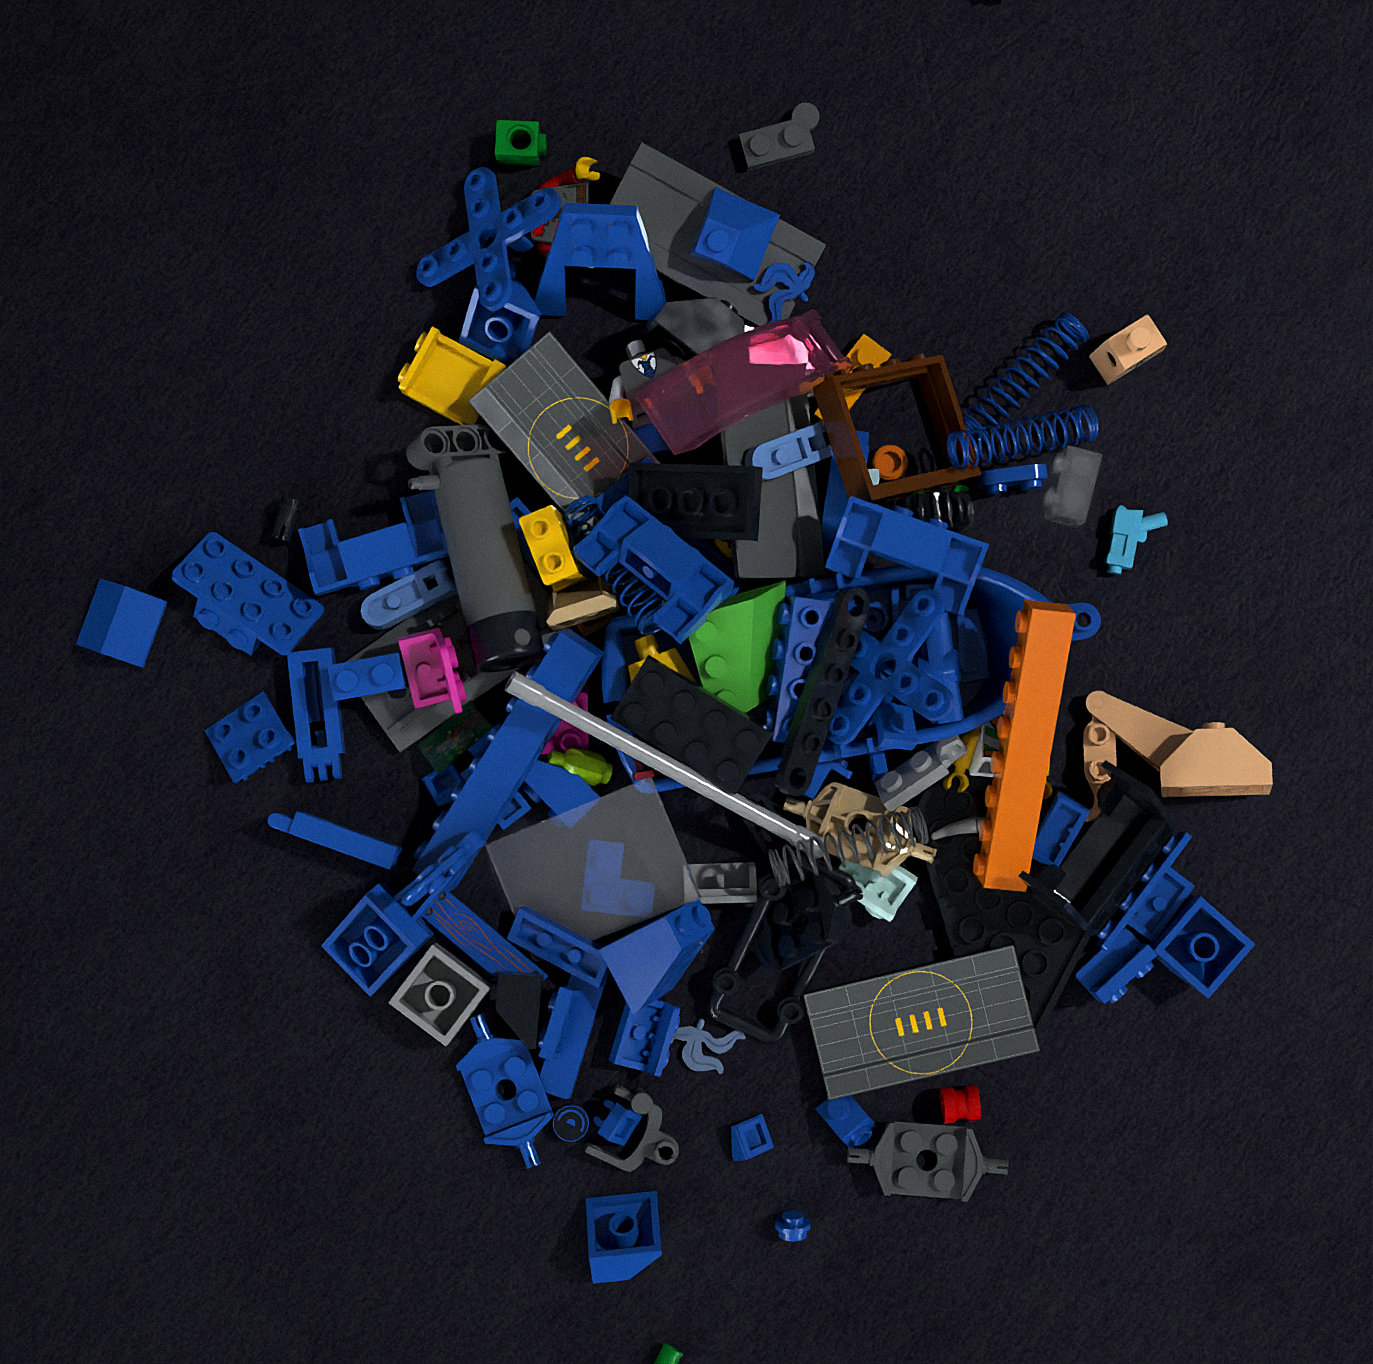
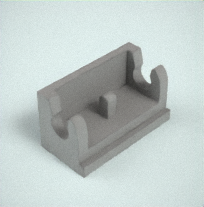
M755 862L684 864L685 903L699 897L702 904L757 902Z

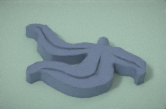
M702 1018L698 1020L696 1027L690 1025L678 1027L672 1036L670 1044L675 1039L687 1042L682 1050V1058L686 1065L694 1071L716 1069L719 1074H722L724 1071L723 1065L718 1058L703 1055L701 1042H704L713 1052L721 1054L731 1049L736 1040L745 1039V1034L736 1029L723 1037L714 1038L709 1032L702 1030L705 1023Z

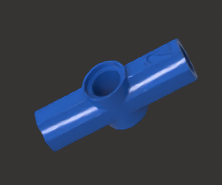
M948 611L944 612L941 619L920 647L921 654L918 656V668L946 686L954 696V706L949 715L942 720L931 721V724L951 723L964 719L959 689L961 664L957 650L953 649Z

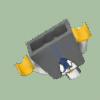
M643 340L631 342L625 348L629 360L619 365L620 375L612 383L609 397L612 423L617 424V419L628 417L634 430L695 407L693 386L699 395L704 393L703 386H716L711 368H696L679 356H671L666 348L661 347L649 352Z

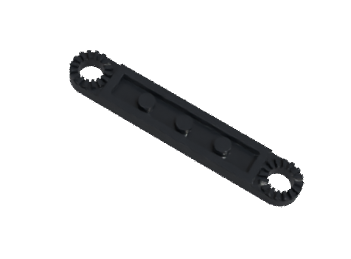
M841 588L840 592L836 593L837 598H834L833 602L835 604L833 605L831 616L828 615L781 752L783 757L781 763L777 766L779 769L778 771L775 770V774H777V777H774V780L777 781L775 785L779 787L778 790L783 792V794L800 796L808 790L869 612V597L861 588ZM851 597H854L853 599L857 600V602H854L857 607L854 606L856 610H853L850 614L848 602ZM796 768V771H798L797 775L799 776V778L796 777L798 782L795 781V785L791 786L789 781L790 773Z

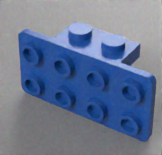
M215 532L208 533L172 572V580L198 598L193 617L198 619L203 627L214 630L227 639L231 646L243 650L250 656L258 649L261 641L279 654L288 655L322 617L324 612L322 604Z

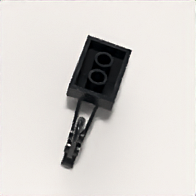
M716 297L667 302L648 319L639 331L640 335L658 349L661 347L666 348L671 356H679L696 368H711L714 378V363L717 361L749 365H805L809 408L816 400L813 387L822 383L823 373L835 368L840 360L839 353L833 346L744 325V320L737 315V309L731 303L725 300H718ZM705 385L708 389L717 393L716 386Z

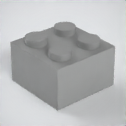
M435 943L413 969L389 1001V1004L444 1046H447L489 992L491 983L438 943Z

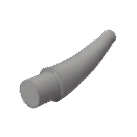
M972 816L958 820L933 832L931 839L937 840L957 834L979 833L980 822L982 819L986 820V817Z

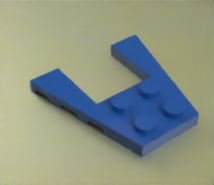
M564 203L553 235V242L550 250H548L545 266L537 284L534 299H532L541 315L566 316V266L636 269L635 319L648 320L667 302L662 281L659 280L656 271L654 256L650 253L648 247V238L638 207L632 205Z

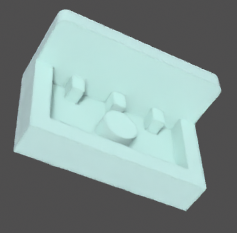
M845 860L846 868L841 863L838 869L853 876L856 884L862 889L863 893L860 894H863V898L858 901L865 905V909L872 916L878 919L884 918L889 922L894 918L897 909L918 879V877L900 865L884 878L880 876V872ZM837 884L841 892L843 886Z

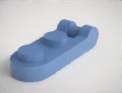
M820 421L752 447L746 454L745 466L763 467L762 481L833 456L831 446L826 445L823 432H825L823 422ZM808 438L810 439L813 450H811Z
M441 559L415 571V574L401 578L370 594L362 603V618L370 627L376 630H384L442 600H447L457 595L456 583L448 575L450 569L446 561ZM436 580L438 586L429 590L426 583Z

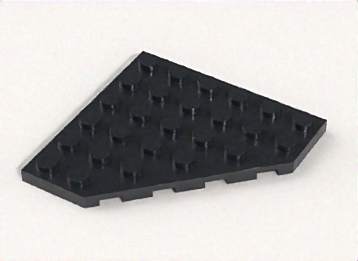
M951 764L948 767L949 773L954 772L955 765ZM966 769L964 774L968 778L969 785L965 791L958 792L960 780L956 776L952 779L950 789L946 790L943 786V777L925 789L916 804L923 815L928 831L929 841L927 844L924 843V845L937 849L932 864L925 860L924 863L954 958L1014 945L1033 1026L1038 1039L1091 936L1039 898L1028 886L1026 892L984 888L973 872L974 857L976 853L980 854L982 845L979 833L957 834L937 840L931 839L933 832L948 824L972 816H987L988 807L985 805V792L988 785L992 786L993 779L972 776L969 773V769ZM1042 805L1038 826L1048 810ZM1081 827L1059 867H1061L1079 843L1087 829ZM1032 859L1029 875L1034 878L1036 872L1045 865Z

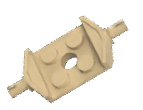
M832 782L825 786L813 801L809 800L808 804L788 796L783 808L784 811L803 816V819L806 820V829L824 838L827 832L835 838L837 844L840 828L846 830L852 840V832L848 827L855 818L871 820L879 830L881 816L888 818L893 826L894 813L896 811L899 812L906 820L908 810L907 807L901 805L894 811L889 812L883 805L881 798L837 782ZM897 815L896 826L902 848L901 852L898 851L894 836L883 819L882 827L888 852L887 856L884 855L880 840L869 823V837L874 859L870 858L861 834L855 833L860 859L858 864L846 836L841 832L845 860L878 871L880 876L884 878L894 871L907 856L911 857L912 855L932 864L937 849L916 843V838H914L916 845L912 847L908 832ZM828 836L829 854L839 857L832 840Z

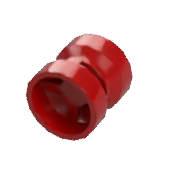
M976 1084L965 1085L960 1090H954L952 1087L940 1088V1103L944 1124L956 1123L958 1119L966 1118L969 1121L981 1120L980 1097Z

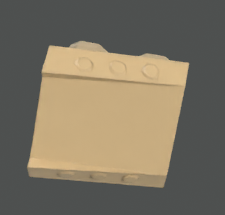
M600 576L596 582L558 594L552 590L546 605V622L549 628L555 631L621 610L617 596L612 592L613 586L608 585L605 579Z

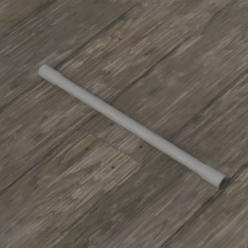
M516 671L510 676L505 686L506 692L533 706L546 710L778 835L794 847L797 846V842L800 840L806 845L811 854L810 841L814 836L824 848V838L803 826L791 823L738 793L734 795L692 768L549 692L544 686ZM814 840L815 858L820 859L823 854ZM800 844V850L805 852L804 848Z

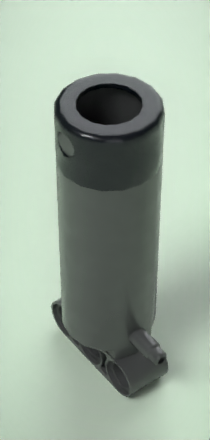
M488 424L429 427L408 445L406 456L412 466L421 470H429L430 475L410 478L408 486L412 490H434L475 667L479 672L492 673L532 664L540 660L546 652L543 650L544 643L499 458L508 452L509 449Z

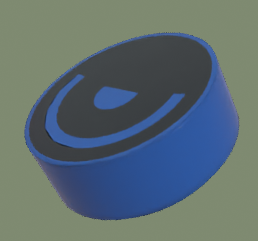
M575 1104L561 1107L553 1119L555 1133L559 1138L568 1142L581 1139L589 1127V1117L586 1111Z

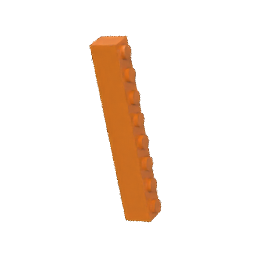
M1024 600L1022 610H1018L1016 614L1015 631L1018 632L1016 646L1011 647L1009 653V667L1012 668L1010 681H1006L1004 684L1003 702L1006 703L1004 716H1000L997 722V737L1000 738L998 751H994L991 757V771L994 773L992 786L988 785L985 792V805L988 807L986 820L982 819L979 827V839L982 841L980 854H975L973 861L974 875L978 877L984 888L1026 892L1027 885L1018 876L1022 871L1027 874L1030 872L1076 616V613L1067 604Z

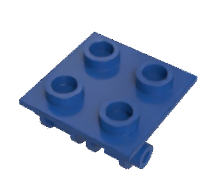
M264 691L204 730L234 783L241 779L246 781L249 775L260 769L259 767L264 769L266 762L270 761L273 763L275 756L278 757L286 750L291 751L293 749L292 745L296 743L294 736L290 731L286 730Z

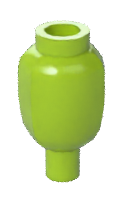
M571 748L565 753L550 750L547 757V763L566 769L572 774L579 775L590 786H595L599 783L607 784L612 775V764L607 763L605 758L599 753L590 750Z

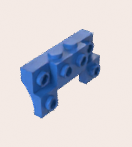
M428 490L407 498H399L406 523H400L340 542L334 520L332 519L312 527L298 529L315 595L321 596L350 586H359L360 590L371 589L381 584L380 579L393 576L394 580H399L415 574L413 569L421 567L422 564L448 557L449 553L434 490Z
M627 495L609 508L597 526L581 542L574 546L572 554L598 577L617 562H620L668 602L655 612L653 622L680 644L705 623L708 613L731 595L735 582L703 557L699 550L688 545L669 526L663 525Z
M850 496L825 569L859 580L868 553L937 577L933 590L937 591L944 598L945 611L962 617L989 544L947 530L948 524L943 521L927 518V521L924 522L913 518L914 512L906 508L893 506L892 510Z

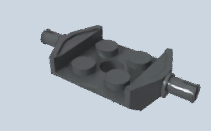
M888 1121L882 1129L875 1146L870 1147V1150L848 1147L847 1163H869L870 1166H873L885 1196L899 1194L961 1199V1201L968 1202L982 1174L985 1175V1172L1008 1174V1169L1006 1168L1008 1167V1159H986V1156L982 1155L971 1127ZM923 1150H931L936 1155V1162L929 1169L920 1168L916 1162L917 1155Z

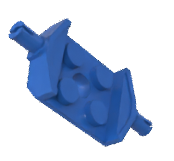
M484 1013L469 1018L478 1038L476 1040L477 1044L456 1065L457 1071L460 1070L475 1107L485 1134V1144L517 1146V1148H520L526 1169L531 1168L533 1165L536 1166L541 1161L532 1143L535 1141L534 1136L550 1121L554 1113L531 1053L519 1037L490 1034ZM509 1079L514 1082L516 1094L513 1098L507 1099L500 1096L497 1086L501 1080Z

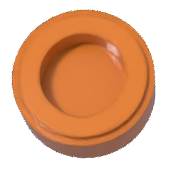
M885 445L879 448L872 459V469H879V479L884 481L899 479L906 471L908 465L905 452L895 445Z

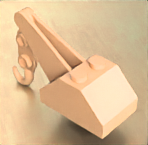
M1094 691L1088 695L1086 708L1092 716V721L1087 724L1083 732L1084 773L1094 794V805L1085 822L1096 820L1101 813V810L1098 808L1097 792L1104 782L1111 779L1101 765L1106 760L1117 767L1116 737L1160 773L1161 797L1270 795L1273 785L1272 762L1234 728H1225L1224 723L1211 722L1204 723L1203 729L1192 731L1117 699L1103 691Z

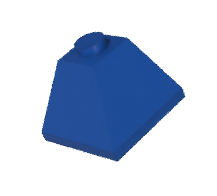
M715 187L689 255L754 281L780 215Z
M511 278L512 294L509 301L496 311H490L481 305L478 286L474 287L458 341L459 344L507 366L512 364L531 347L541 316V312L522 282Z
M657 1191L586 1198L588 1252L593 1284L629 1280L662 1255Z

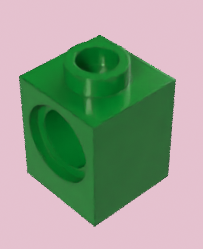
M497 120L495 144L497 164L539 166L540 155H546L547 135L541 134L539 122ZM525 137L531 141L527 148L519 150L512 146L516 139Z

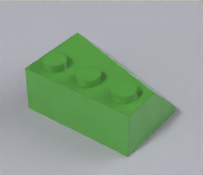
M786 581L729 596L708 613L705 623L689 636L703 688L743 713L770 699V696L766 693V686L769 675L774 674L776 660L772 659V647L775 639H780L782 624L778 623L777 618L780 604L785 602Z

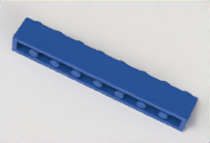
M567 629L559 634L554 632L543 648L547 654L540 664L536 662L530 668L526 677L544 686L549 692L573 704L604 652L572 630ZM516 696L512 697L506 707V711L509 712L503 724L498 722L487 738L491 744L485 753L479 752L470 764L471 776L466 783L460 782L452 793L450 799L454 803L449 811H442L435 820L432 828L436 832L431 840H424L417 849L414 857L418 860L412 871L419 875L430 864H435L446 850L452 845L455 847L473 829L485 841L488 839L562 719ZM479 851L468 861L445 889L444 893L448 894L457 888Z

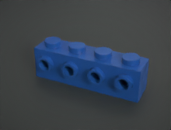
M785 596V602L780 604L777 618L778 623L782 624L780 639L776 638L773 643L772 659L776 660L774 674L769 675L766 686V693L770 696L768 710L763 712L761 724L774 731L769 739L771 741L782 743L786 741L828 615L831 616L833 605L835 604L833 602Z

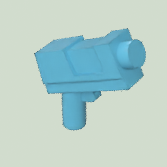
M1122 505L1113 512L1109 533L1111 539L1103 564L1108 566V573L1121 575L1122 569H1132L1137 541L1143 543L1147 538V531L1167 526V518L1164 512L1142 518L1143 510H1127Z

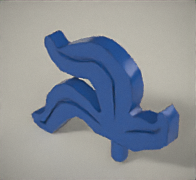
M787 263L772 264L764 273L760 284H753L752 289L758 293H766L776 283L787 288L775 291L768 299V311L771 315V321L768 323L769 327H776L781 323L782 306L785 301L793 300L799 296L803 303L808 302V297L804 291L809 288L815 270L809 263H803L805 270L799 276L796 275L793 267Z

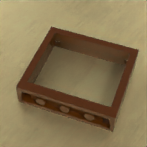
M921 353L908 358L907 362L901 363L900 358H895L881 363L880 367L874 368L873 364L869 363L856 367L852 370V373L847 374L845 369H839L834 373L825 374V381L813 387L848 500L850 496L877 505L907 496H915L961 485L982 475L979 465L974 467L969 462L965 469L958 470L951 464L948 457L947 439L949 434L960 430L967 431L943 355L926 358ZM918 377L947 468L873 485L843 392ZM962 433V435H963V436L965 437V439H966V438H967V434ZM957 438L956 454L958 462L962 466L963 450ZM969 438V453L972 462L975 464L976 456Z

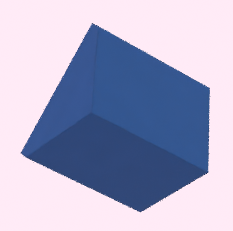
M100 578L76 645L144 668L168 602Z

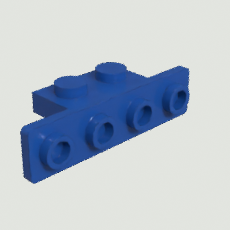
M1179 832L1177 835L1172 833L1170 839L1161 850L1163 852L1162 856L1156 864L1153 862L1150 864L1140 878L1142 882L1136 891H1130L1119 906L1121 911L1113 921L1110 919L1097 934L1100 939L1096 946L1107 951L1126 925L1149 942L1154 943L1195 887V885L1170 867L1192 838L1187 832Z
M571 974L568 985L561 986L558 992H553L548 1005V1012L552 1013L548 1027H542L537 1041V1046L541 1047L539 1057L545 1058L539 1077L546 1093L564 1099L571 1098L607 978L604 985L597 988Z

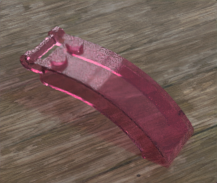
M812 309L803 315L771 322L729 338L664 374L638 392L635 397L672 453L676 455L697 449L713 436L760 410L786 399L813 392V387L825 381V374L834 373L839 369H845L847 374L853 370L854 364L849 357L842 355L820 323L821 316L816 309Z

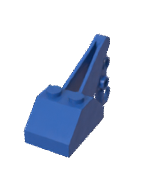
M473 829L455 847L452 845L439 857L435 864H430L413 882L398 894L385 882L378 883L359 901L321 946L371 997L434 935V932L422 920L423 916L468 861L487 842ZM428 892L430 896L414 913L408 906L418 902Z

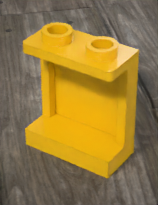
M432 326L428 334L423 332L419 337L414 349L418 353L411 364L407 362L403 366L398 376V382H400L399 389L402 394L460 425L481 424L483 418L468 401L505 370L507 365L495 359L491 361L444 336L440 333L439 329Z
M550 505L520 517L519 523L543 583L547 586L552 585L553 591L556 593L586 581L588 577L583 564L572 555L575 544L567 524L562 519L563 514Z

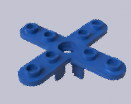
M480 167L469 173L464 185L470 231L423 257L418 264L416 276L418 281L424 286L432 287L474 264L480 303L486 309L496 311L509 301L512 294L511 278L514 279L517 275L513 261L508 258L506 247L510 246L517 253L520 251L523 253L532 248L533 243L524 235L548 222L558 213L561 206V197L554 189L544 188L501 212L496 176L487 167ZM490 237L493 238V243L487 247V240Z
M925 589L918 592L882 642L862 630L851 666L860 673L837 704L827 734V738L837 745H845L853 741L881 701L884 703L891 702L894 697L930 721L942 720L952 711L954 706L952 692L946 686L916 667L918 664L916 652L945 611V600L937 591ZM890 660L895 661V670H893L891 667L885 664V662ZM880 669L886 674H888L889 677L886 679H882L880 676Z

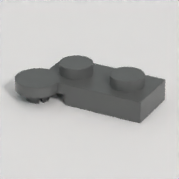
M801 103L794 108L792 120L739 134L738 139L747 170L750 171L813 154L815 147L810 131L818 125V109L813 104Z

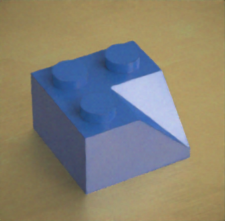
M1191 895L1171 918L1154 943L1150 942L1149 946L1156 952V958L1163 965L1209 999L1255 946V943L1204 898Z

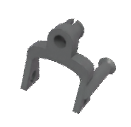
M616 1083L613 1088L614 1094L631 1101L632 1109L637 1114L643 1115L648 1113L642 1137L631 1153L624 1158H619L589 1141L584 1146L585 1152L627 1172L635 1170L645 1157L663 1165L673 1163L678 1156L679 1147L674 1137L659 1130L662 1123L661 1108L658 1104L653 1103L651 1097L642 1088H635L633 1091H630ZM669 1146L671 1149L668 1154L662 1155L659 1153V1148Z

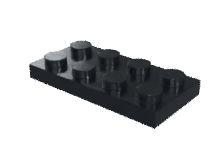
M630 463L628 497L663 525L669 526L680 538L758 541L763 467Z
M650 655L647 656L610 718L734 795L774 732Z

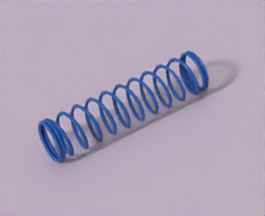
M1068 312L1059 314L1055 319L1056 328L1047 327L1045 329L1046 338L1037 337L1035 339L1036 348H1026L1027 358L1017 357V368L1007 367L1006 374L1008 378L997 377L998 388L988 387V398H977L979 408L969 406L967 408L968 414L962 413L968 433L974 427L981 430L983 428L972 417L971 409L983 414L993 426L997 424L982 408L981 399L991 403L1004 418L1010 419L1009 414L993 400L990 389L1001 393L1015 409H1020L1019 404L1004 392L999 383L1000 379L1012 384L1022 397L1027 400L1030 399L1027 392L1012 380L1009 374L1010 369L1020 373L1034 389L1039 390V385L1021 369L1019 365L1020 359L1030 363L1041 377L1049 380L1048 374L1032 361L1028 353L1029 350L1038 352L1053 369L1059 370L1057 363L1040 349L1039 340L1049 343L1054 351L1064 360L1069 359L1065 351L1051 341L1048 335L1049 330L1059 333L1061 338L1072 349L1078 350L1077 344L1060 330L1057 324L1058 320L1073 338L1080 342H1086L1089 339V333L1083 324ZM1070 325L1076 328L1081 334L1075 331ZM984 430L983 432L986 434L988 439H990L989 433L986 430ZM973 431L971 435L978 441L980 432ZM982 435L981 443H986V440Z
M1085 404L1079 407L1075 406L1069 411L1061 409L1057 414L1055 412H1048L1045 416L1037 414L1032 419L1029 417H1023L1020 421L1012 419L1008 421L1007 425L999 422L994 427L987 424L983 426L982 430L974 427L969 433L965 430L951 432L947 439V453L951 464L956 469L961 470L965 469L969 462L972 466L976 467L979 463V453L983 462L989 464L992 459V452L994 457L1001 462L1004 459L1005 451L1010 458L1014 459L1017 455V447L1022 455L1027 456L1030 446L1035 453H1040L1043 445L1047 450H1053L1055 441L1061 448L1066 447L1068 440L1072 445L1076 446L1080 438L1086 443L1095 441L1099 431L1098 419L1094 410ZM1083 409H1086V410L1088 411V413H1089V415H1090V418H1091V421H1092V425H1091V422H1090V419H1089L1088 415L1086 414V412H1085ZM1077 410L1074 417L1071 412ZM1063 412L1068 413L1065 424L1059 416ZM1081 413H1083L1088 422L1089 438L1085 435L1082 428ZM1050 415L1055 416L1053 428L1048 419H1046ZM1069 416H1071L1076 426V442L1072 441L1069 434ZM1036 418H1042L1041 432L1034 422ZM1057 418L1064 431L1065 442L1063 445L1060 444L1057 437ZM1025 420L1030 421L1028 434L1021 424ZM1045 422L1051 431V447H1048L1044 437ZM1012 423L1018 424L1016 429V438L1013 431L1009 427V425ZM1032 424L1039 436L1040 446L1038 450L1035 449L1032 442ZM1000 425L1005 426L1003 440L996 429ZM1020 427L1024 432L1027 442V451L1025 453L1021 449L1019 441ZM987 428L993 429L991 434V444L989 442L988 437L983 432ZM1007 429L1013 439L1014 455L1010 454L1007 447ZM973 431L980 432L978 438V447L976 441L971 435ZM962 433L967 434V438H966V439H965V437L962 435ZM995 433L1001 444V458L997 456L994 447ZM982 435L988 446V461H986L982 452ZM957 438L963 450L962 466L959 464L956 454ZM969 438L976 452L975 464L972 462L969 453Z
M583 496L576 499L567 506L563 513L562 519L569 525V529L576 533L578 542L582 541L579 533L591 532L599 522L590 528L580 530L582 526L592 517L602 514L604 517L606 514L602 511L595 512L599 503L593 496ZM586 502L573 513L570 520L567 519L568 515L574 508ZM592 504L585 514L573 519L580 510ZM580 524L577 530L573 529L572 525ZM614 566L603 574L605 575V582L613 586L612 592L620 597V604L628 607L627 614L629 617L635 618V625L640 633L649 635L661 630L662 628L656 623L649 626L644 625L655 615V612L664 606L665 599L663 597L652 599L656 594V591H654L645 600L633 604L641 594L652 588L646 587L647 584L644 583L638 589L625 594L629 587L639 581L640 578L633 575L631 578L617 583L630 570L625 566L613 572L610 571ZM622 572L614 583L608 580V575ZM630 582L622 591V594L617 593L616 586ZM639 592L630 601L629 605L623 602V597ZM662 600L656 608L640 615L650 604ZM646 603L636 616L632 615L630 612L631 607H637Z

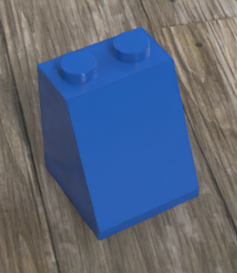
M699 897L645 923L599 949L632 1014L639 1012L674 988L715 930L711 922L710 913L702 905Z

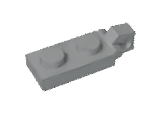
M957 735L932 743L874 783L883 805L889 812L894 811L949 774L948 767L969 752L961 737Z

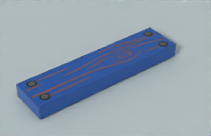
M443 892L423 916L496 979H498L500 971L544 974V980L548 977L544 970L451 892L448 894Z

